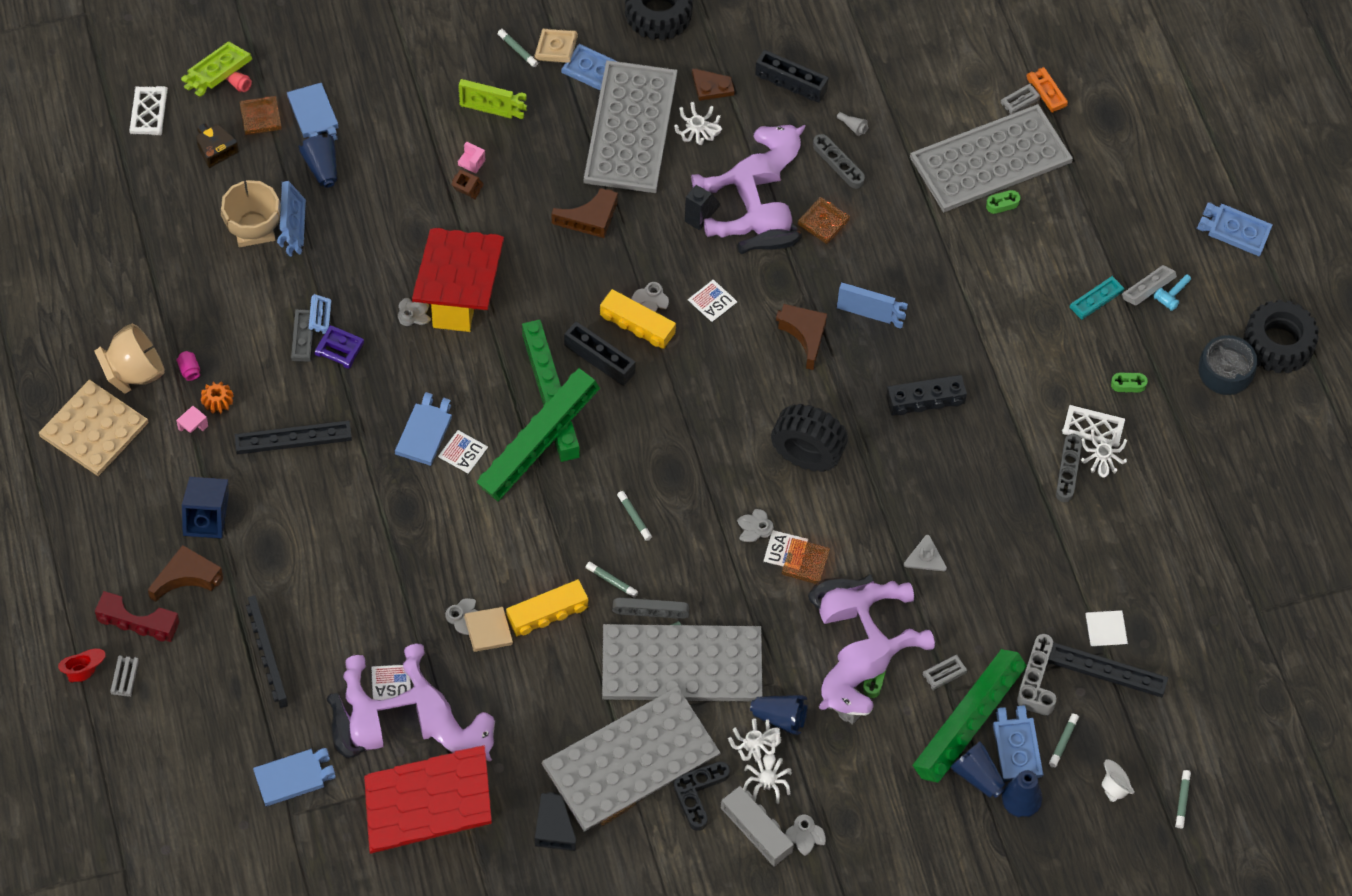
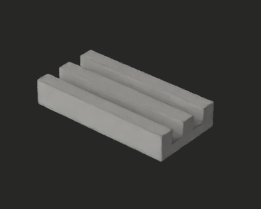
M1028 84L1003 98L1001 104L1002 106L1005 105V109L1009 110L1011 115L1040 100L1041 96L1031 84ZM1017 97H1019V98H1018L1017 100H1015L1014 102L1009 103L1010 101H1012V100L1016 99Z
M955 655L925 670L923 676L924 678L926 677L932 690H935L966 674L967 669L959 657ZM954 662L957 663L956 665L947 668L942 672L931 677V674L951 665ZM960 668V670H958V671H956V672H954V673H952V674L946 676L947 674H949V673H951V672H953V671H955V670H957V669Z
M118 656L110 691L111 694L131 697L139 663L138 658L134 657V659H131V657L127 656L126 658ZM125 663L120 687L117 690L122 664ZM133 664L127 691H124L129 665Z

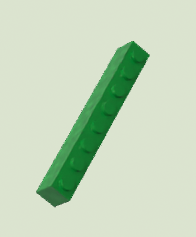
M541 320L522 323V336L544 405L556 394L561 385ZM571 421L554 439L561 462L579 458V443Z
M580 368L573 372L568 381L558 388L556 394L544 404L541 411L532 417L530 423L518 433V436L512 443L506 446L505 451L492 462L488 470L480 475L477 483L481 489L499 502L600 389L597 382Z
M1004 649L999 651L912 766L921 779L939 783L1027 667L1018 652Z

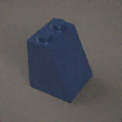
M189 477L182 502L183 536L222 539L229 497L228 479Z

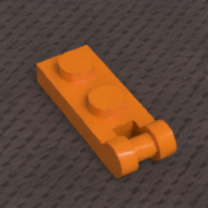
M1044 67L1038 69L1035 73L1030 72L1027 74L1029 83L1033 84L1051 113L1067 107V100Z

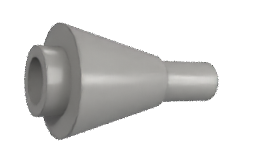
M842 112L838 113L837 118L845 122L857 136L865 134L868 130L867 120L847 116Z

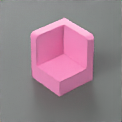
M466 142L464 144V154L459 159L458 165L473 173H477L485 162V150Z
M194 406L176 420L178 429L180 431L186 429L189 433L197 427L202 431L208 427L207 417Z

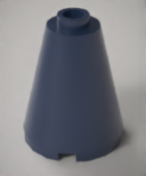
M328 134V137L325 138L322 135L310 137L303 141L302 147L298 146L301 155L319 185L325 188L334 186L337 181L335 140L333 136Z
M804 695L760 696L752 700L750 711L753 712L754 717L765 722L769 720L770 724L793 735H799L801 733L798 731L799 727H804L807 717L808 705H804V700H807V697Z
M978 742L951 766L955 773L989 798L992 795L996 798L1004 791L1002 787L1005 783L981 742Z
M1024 770L1005 786L1002 792L1004 808L1010 814L1016 817H1029L1038 812L1042 804V793L1038 778L1034 772Z

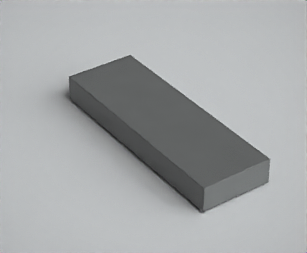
M295 309L292 361L311 362L313 329H309L310 310Z

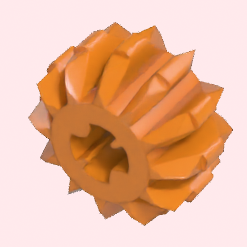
M213 381L212 386L206 384V390L201 392V403L206 411L211 409L213 414L216 410L221 414L222 409L228 410L229 405L233 403V392L228 384L223 385L222 381L219 384Z

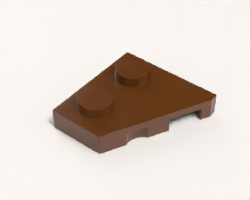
M692 69L699 101L734 96L731 77Z

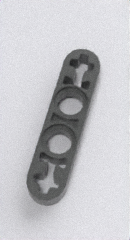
M823 134L816 135L813 140L814 150L850 187L854 189L861 188L865 179L863 172L829 137ZM836 153L838 157L830 158L828 154ZM845 164L849 166V169L842 170L840 166Z
M1069 434L1065 438L1056 489V497L1061 502H1069L1075 490L1082 439L1077 434ZM1071 441H1075L1074 450H1070ZM1071 456L1075 458V462L1068 463L1065 458ZM1070 473L1072 474L1073 478L1067 480L1062 476V474ZM1064 485L1068 486L1067 495H1063Z
M616 598L613 600L612 611L620 615L683 619L689 616L690 606L685 602Z

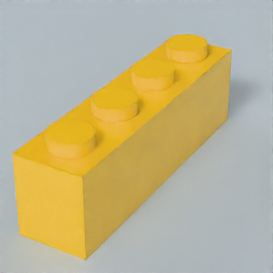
M613 289L600 305V315L605 320L612 321L618 324L620 328L633 332L635 336L646 339L653 346H659L664 349L676 332L675 322Z
M578 579L506 608L507 619L516 637L527 635L536 628H544L551 622L564 620L568 615L583 612L588 608V597Z

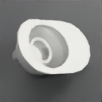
M1105 760L1104 766L1107 773L1102 781V786L1110 801L1114 802L1117 799H1122L1129 793L1134 794V790L1124 770L1114 761Z

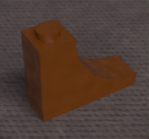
M600 188L597 195L583 206L573 209L553 208L551 213L552 224L604 238L618 203V193Z
M783 304L782 311L778 310L776 321L779 322L778 329L790 333L799 340L807 356L806 369L813 370L826 326L827 314Z
M182 545L148 588L149 597L157 602L167 592L183 586H198L212 591L223 580L222 569Z

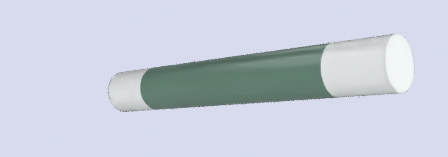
M503 29L498 31V35L532 67L538 65V61Z
M619 492L617 496L646 541L650 540L652 535L625 492Z
M589 561L587 563L586 569L633 598L637 596L638 591L592 562Z
M1071 714L1049 762L1051 767H1056L1079 718L1076 714Z
M1184 770L1182 774L1175 825L1177 828L1184 827L1191 772L1188 770Z

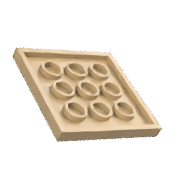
M88 380L39 432V436L99 476L149 422L143 415L91 380Z

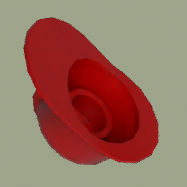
M102 649L87 650L61 660L58 664V669L66 674L69 682L85 681L92 676L95 667L103 662L106 653Z

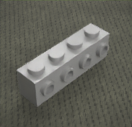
M739 786L722 799L721 809L773 866H776L793 852L794 844L792 838L788 834H784L780 830L779 824L766 815L767 812L762 805H757L754 802L753 796L748 790L744 791Z

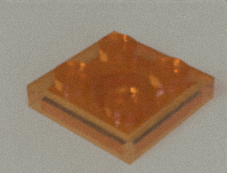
M276 96L240 101L245 135L281 129Z
M820 197L798 220V225L828 244L849 221L850 216Z
M793 538L782 569V575L817 584L821 581L830 548Z

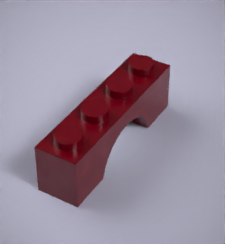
M103 591L95 609L96 618L100 623L104 625L112 624L121 630L129 629L141 636L149 635L159 641L166 640L171 642L180 623L178 613L163 608H158L147 616L132 615L124 608L122 596Z

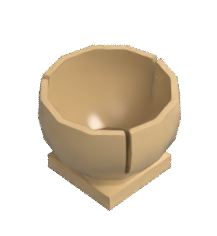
M246 180L248 194H246L244 181L231 186L222 197L221 216L229 232L236 235L238 246L244 247L275 241L273 230L279 223L281 203L273 188L261 181Z
M133 323L123 327L113 336L108 350L99 347L94 351L107 380L124 394L131 391L129 384L146 385L164 375L165 369L155 347L146 353L143 352L153 346L146 334Z

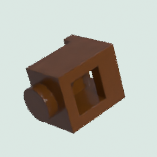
M460 169L458 174L454 176L451 185L455 190L475 200L484 184L477 176Z

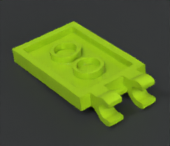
M228 41L188 70L189 74L181 78L183 82L187 83L184 85V88L191 90L194 87L198 89L195 94L199 97L203 96L207 87L212 89L251 61V54Z
M463 79L460 80V106L511 119L512 116L524 119V113L520 111H527V105L519 100H527L525 93L513 95L512 91Z

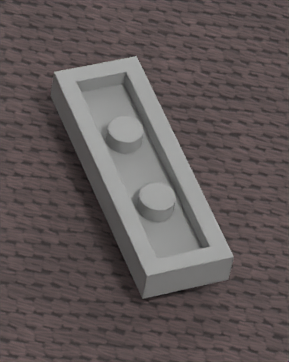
M1162 265L1122 293L1123 300L1135 306L1154 294L1159 288L1177 277L1176 272Z

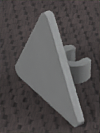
M925 535L904 562V567L935 571H946L947 568L929 535Z

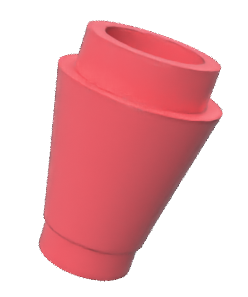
M234 72L226 78L239 92L248 91L252 84L249 76Z

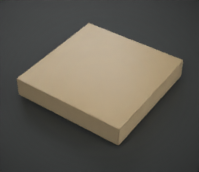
M542 29L535 59L539 61L570 63L578 36L577 31Z
M503 607L465 613L464 618L474 652L512 645L513 641Z

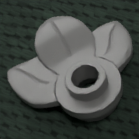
M657 282L649 283L645 289H638L631 298L654 312L657 311L658 307L667 309L669 304L668 297L663 293L662 286Z
M404 298L399 303L398 319L402 325L411 326L413 323L424 325L431 321V318L426 314L429 304L412 302L409 298Z
M755 509L752 515H743L737 520L739 526L744 529L739 538L744 542H754L759 537H769L774 529L773 523L768 519L766 512L761 509Z
M463 599L458 605H452L446 610L445 616L447 621L454 624L456 631L461 634L469 635L464 615L465 613L477 611L474 609L475 599ZM453 614L459 615L458 617H452Z
M808 815L798 816L794 821V825L788 828L785 833L792 838L793 843H796L798 850L804 856L812 850L814 843L825 845L826 841L823 829L815 825L813 819ZM802 821H806L808 823L807 828H803L801 826Z

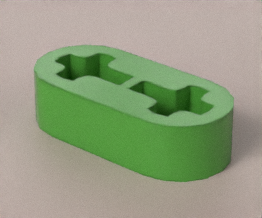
M1013 190L991 195L987 199L986 209L990 213H1000L1015 209L1019 206L1020 195Z
M1116 373L1112 377L1111 387L1117 392H1142L1146 389L1148 380L1141 373ZM1117 380H1121V383L1123 384L1119 385V382H1117Z
M885 672L864 681L863 693L867 697L875 698L880 694ZM875 682L874 690L870 691L871 683Z

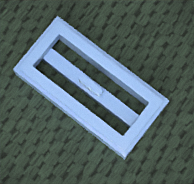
M316 294L311 297L310 330L314 328L317 332L322 331L323 334L326 333L329 328L331 299ZM323 302H325L324 319H323V326H322V325H321V319H322V314H323V309H322V308H323Z

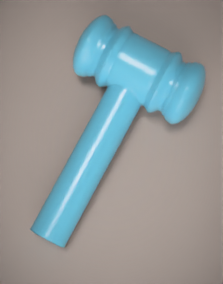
M1185 275L1168 293L1163 288H1159L1154 294V299H1158V302H1161L1170 311L1175 310L1179 305V300H1176L1175 296L1191 280V277Z

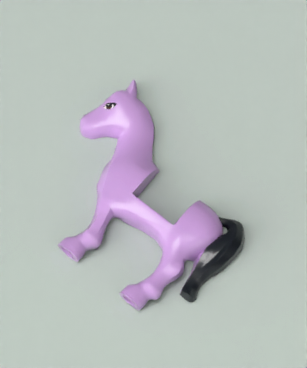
M792 125L761 126L755 131L754 138L757 142L770 148V151L763 154H753L739 161L732 169L721 176L705 178L699 174L691 175L693 188L697 184L710 193H715L720 188L729 184L736 185L747 209V213L743 217L734 221L722 222L712 218L704 219L707 237L715 235L720 237L743 235L754 230L759 234L758 236L740 241L737 244L740 254H744L752 249L774 250L787 248L800 240L802 233L792 223L789 207L785 203L780 202L761 205L756 185L781 181L780 171L797 156L801 143L799 136L804 131L805 125L800 128Z
M871 574L859 580L832 578L819 581L808 594L810 602L819 609L824 624L855 618L859 614L869 638L852 643L839 652L838 664L828 673L822 685L821 691L824 700L819 705V708L822 710L831 707L843 713L868 715L873 709V702L869 697L858 693L853 688L862 681L874 678L885 672L892 656L905 647L915 646L924 650L934 649V637L930 630L918 633L913 629H906L897 637L887 639L874 624L869 614V607L881 599L891 598L900 599L904 603L912 602L914 600V592L909 582L898 585L895 581H890L887 584L880 585L874 583Z
M412 644L404 650L406 661L403 663L404 672L410 677L414 687L405 693L385 700L371 699L361 687V672L366 667L365 657L354 655L346 659L347 670L343 677L347 682L346 700L353 706L351 716L345 710L338 693L330 694L327 697V702L333 710L331 725L333 744L339 754L349 759L350 757H356L364 750L383 747L377 711L416 703L423 739L433 737L452 753L485 745L486 760L491 761L489 751L494 743V718L488 713L482 712L464 730L459 726L443 694L435 689L420 671L419 663L425 654L422 644Z

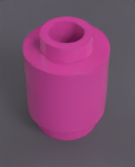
M185 351L179 354L176 361L182 376L187 381L197 379L200 376V367L194 353Z

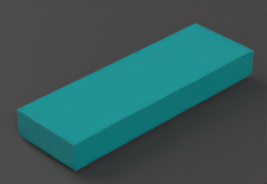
M1111 276L1071 303L1070 308L1083 320L1123 293L1125 288Z

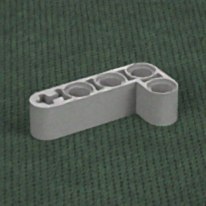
M1040 634L1035 640L1017 698L1019 706L1025 705L1026 710L1041 715H1050L1056 704L1055 694L1040 688L1053 646V640L1047 634ZM1041 645L1045 646L1043 652L1040 651ZM1034 661H1039L1041 665L1035 664ZM1029 678L1035 679L1036 682H1031ZM1023 695H1028L1031 699H1026ZM1042 701H1047L1050 705H1045Z

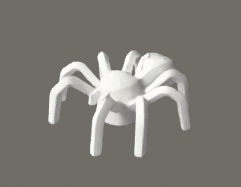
M691 102V110L694 115L692 118H687L684 115L683 108L680 107L681 117L687 121V129L679 131L676 124L674 127L675 132L682 136L684 142L691 141L694 133H696V142L702 145L704 138L700 139V132L708 141H713L714 137L720 134L722 128L717 125L720 115L717 116L716 121L713 123L705 121L711 116L713 106H710L708 114L702 117L697 115L695 104ZM691 130L688 139H686L684 134Z
M1092 429L1091 438L1096 449L1088 448L1085 444V439L1082 438L1084 449L1087 452L1095 453L1086 459L1082 458L1081 461L1086 463L1097 457L1091 468V473H1094L1099 460H1101L1097 471L1102 478L1109 474L1107 460L1112 472H1117L1111 457L1121 464L1127 462L1126 459L1122 460L1113 454V452H1121L1127 442L1126 439H1124L1119 449L1111 448L1115 443L1117 430H1114L1110 444H1107L1106 441L1105 443L1101 441V444H1098L1095 439L1094 429Z
M752 719L753 731L747 733L745 739L740 737L736 728H733L737 739L743 742L740 746H736L731 737L728 740L731 747L739 751L743 761H748L752 754L754 759L759 761L761 759V748L768 755L775 753V747L781 742L780 729H770L769 720H766V732L762 734L757 730L756 719ZM763 744L772 747L771 751H768ZM743 747L746 749V751H749L747 757H745L743 751L740 750Z
M765 754L763 757L765 770L763 769L761 759L759 761L755 760L759 765L761 773L752 766L746 765L745 771L749 769L759 778L750 777L745 782L743 789L745 791L751 781H759L753 792L754 802L756 801L758 790L762 786L764 790H770L772 787L775 789L776 803L779 804L780 793L775 783H783L786 786L787 795H790V786L786 780H778L777 778L786 773L791 775L792 772L790 768H787L776 774L780 764H783L782 758L778 759L772 771L775 756L774 754Z

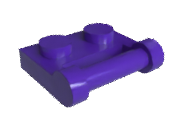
M330 325L318 344L315 355L319 357L324 356L350 369L364 344V339ZM329 346L348 354V356L345 358L325 348Z

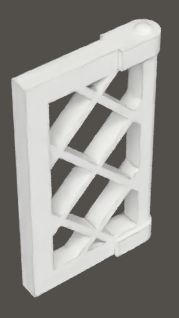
M167 87L135 88L130 134H162ZM141 94L148 95L144 99L140 100ZM161 94V100L158 101L154 95ZM152 98L156 103L148 108L144 103ZM139 106H142L146 110L138 115ZM160 106L159 114L156 116L152 110ZM150 113L154 118L146 123L142 118ZM138 120L144 124L142 127H136ZM158 121L157 127H150V125Z
M1069 405L1062 434H1077L1081 438L1092 441L1091 434L1086 432L1094 429L1098 435L1095 436L1096 442L1101 443L1102 441L1105 443L1106 441L1107 444H1110L1111 439L1104 437L1110 434L1113 435L1114 430H1117V437L1113 447L1118 448L1125 419ZM1073 413L1083 416L1078 419H1075L1073 417ZM1089 417L1102 421L1094 424ZM1086 419L1091 426L1083 430L1078 422ZM1108 422L1118 424V427L1112 429ZM1075 424L1079 431L1071 430L1069 428L1070 426ZM1102 424H1105L1109 429L1104 434H1101L1097 429Z

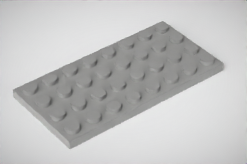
M606 60L584 183L656 193L677 70Z
M1038 104L910 153L912 162L943 212L1072 163L1073 160Z
M603 624L602 700H654L676 687L680 689L687 701L755 700L756 697L762 696L761 626Z
M676 687L545 759L542 765L585 832L670 784L681 775L691 772L720 755V751L680 689Z

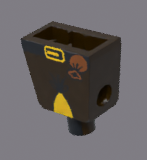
M202 124L198 127L197 131L200 134L196 136L197 145L208 168L239 152L237 141L221 126L215 125L209 128L206 124Z

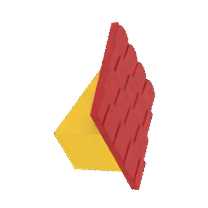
M442 228L430 229L412 302L431 304L433 328L470 332L474 309L488 310L504 236L497 234L485 235L479 232L467 233L460 230L448 231Z
M485 745L454 751L451 754L396 766L393 769L378 771L364 776L370 854L492 824Z

